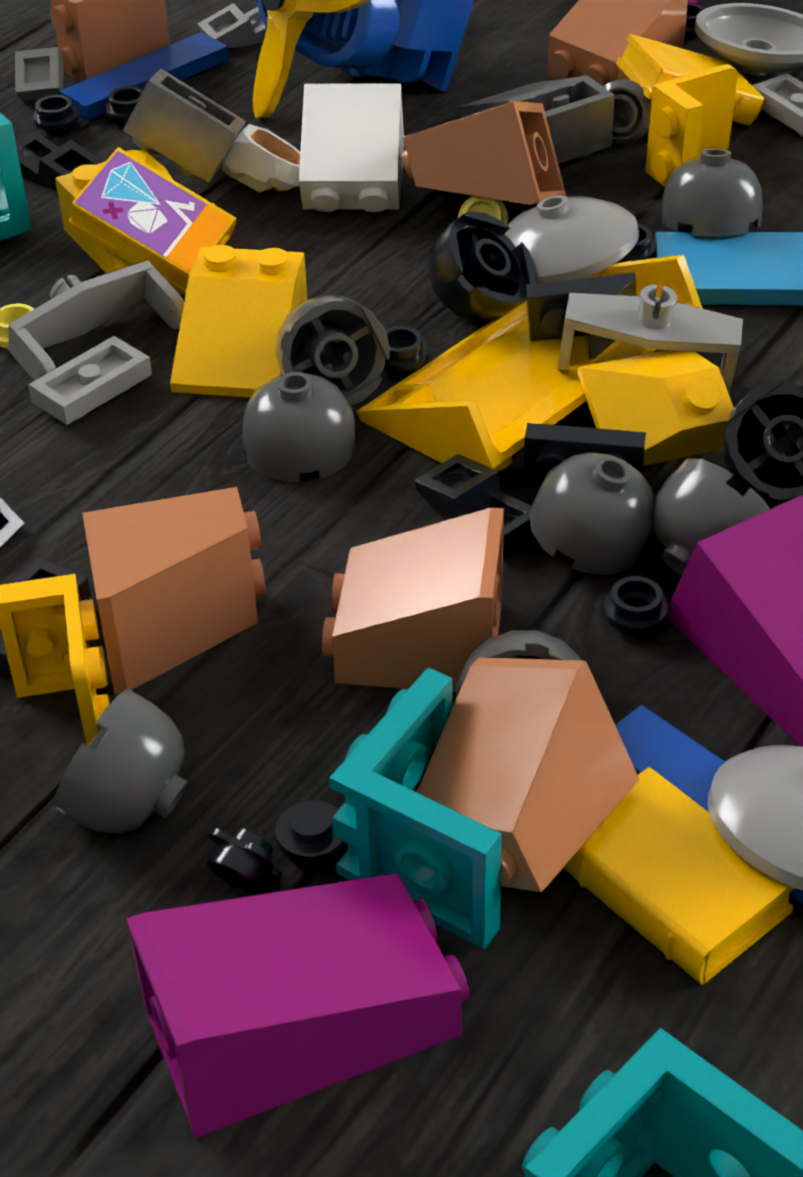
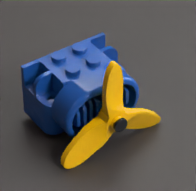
M257 0L259 13L266 27V33L254 83V116L257 119H266L274 112L286 84L295 51L319 65L341 68L343 72L355 77L366 78L367 75L395 79L402 83H414L420 79L440 91H447L475 0Z

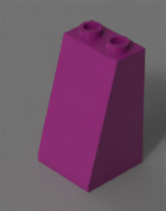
M801 495L697 542L668 605L667 614L671 623L799 746H803V496Z
M398 873L151 911L126 918L145 1013L194 1138L462 1035L461 1002L469 999L466 977L454 955L451 954L443 957L435 942L437 940V931L428 905L422 898L412 900Z

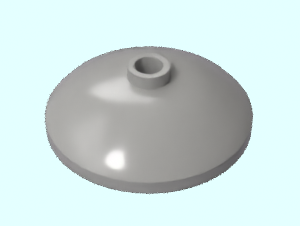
M728 3L708 7L702 10L696 17L695 33L703 45L719 58L729 62L734 67L740 68L742 72L748 75L764 76L767 73H780L803 66L802 14L762 4Z
M563 195L547 197L538 204L526 209L507 224L511 229L505 233L516 247L523 242L529 250L535 266L536 283L579 279L598 273L625 257L636 245L639 237L635 216L620 205L591 197H566Z
M770 745L755 748L731 757L718 768L708 793V811L716 830L724 841L749 864L777 881L803 891V746Z

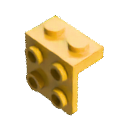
M721 65L653 85L645 172L663 187H665L671 173L687 160L700 158L701 150L709 148L728 149L738 71L731 65Z
M75 574L0 585V630L17 698L75 689L86 745L89 746L94 737L103 728L96 723L110 705L108 694L97 695L96 689L105 688L108 685L103 647L90 648L89 645L90 640L99 639L94 600H80Z

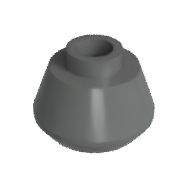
M619 79L607 83L603 87L614 94L612 143L616 145L634 143L641 139L649 130L652 100L644 95L643 87L634 81Z

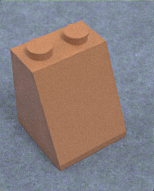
M51 0L50 18L56 30L58 47L63 54L64 73L79 82L170 45L165 0Z
M579 0L548 36L547 76L555 80L589 76L601 86L614 80H630L616 64L618 57L622 58L629 43L626 40L629 33L684 49L688 0Z
M512 101L403 137L406 148L402 154L403 164L408 176L414 179L415 186L527 205L538 204L541 200L550 196H566L543 103Z
M237 487L82 513L114 695L122 693L127 688L133 690L258 623L255 597L266 596V586L260 558L251 560L250 550L261 549V537L255 510L243 512Z
M504 508L484 509L350 548L345 574L335 573L333 579L332 610L337 611L336 618H325L322 635L323 656L333 657L335 684L409 689L429 667L453 678V692H456V685L470 654L487 639L499 635L502 608Z
M479 657L469 668L417 793L501 833V886L542 892L640 779L586 661Z

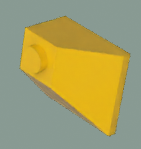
M662 350L579 367L577 374L597 429L646 432L643 466L718 451L723 445V433L734 407L719 367L695 351Z

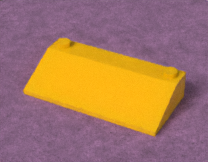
M684 255L615 263L598 273L588 276L596 277L635 272L636 296H640L644 287L655 284L657 285L655 297L661 298L662 288L667 286L677 294V303L703 309ZM526 297L523 303L516 309L496 320L490 321L356 412L361 422L440 463L460 454L493 470L500 471L508 467L513 462L512 455L524 447L527 423L554 425L587 401L577 374L579 367L652 353L655 349H647L615 341L596 358L589 360L585 335L574 336L569 370H558L562 338L530 340Z

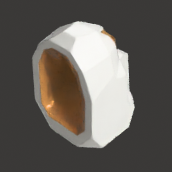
M249 124L233 142L223 162L222 171L257 192L274 189L279 192L287 191L299 186L300 151L268 129Z

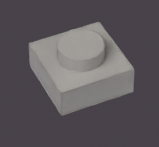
M59 47L15 51V92L20 100L60 95V90L64 89L63 54Z

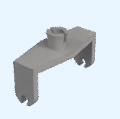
M149 261L83 282L75 275H68L67 281L72 286L71 288L61 278L51 289V300L9 324V352L35 381L56 369L52 359L43 348L84 335L143 299L150 304L171 328L179 329L184 300Z
M655 284L644 287L640 296L569 293L558 370H569L575 330L647 349L723 353L720 372L728 394L730 393L741 348L743 319L677 303V294L667 286H663L661 298L655 297L657 285Z

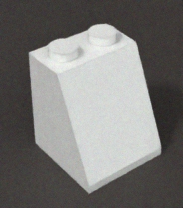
M304 84L299 187L303 209H315L320 212H331L336 209H364L369 212L400 210L403 172L402 154L404 151L401 84Z

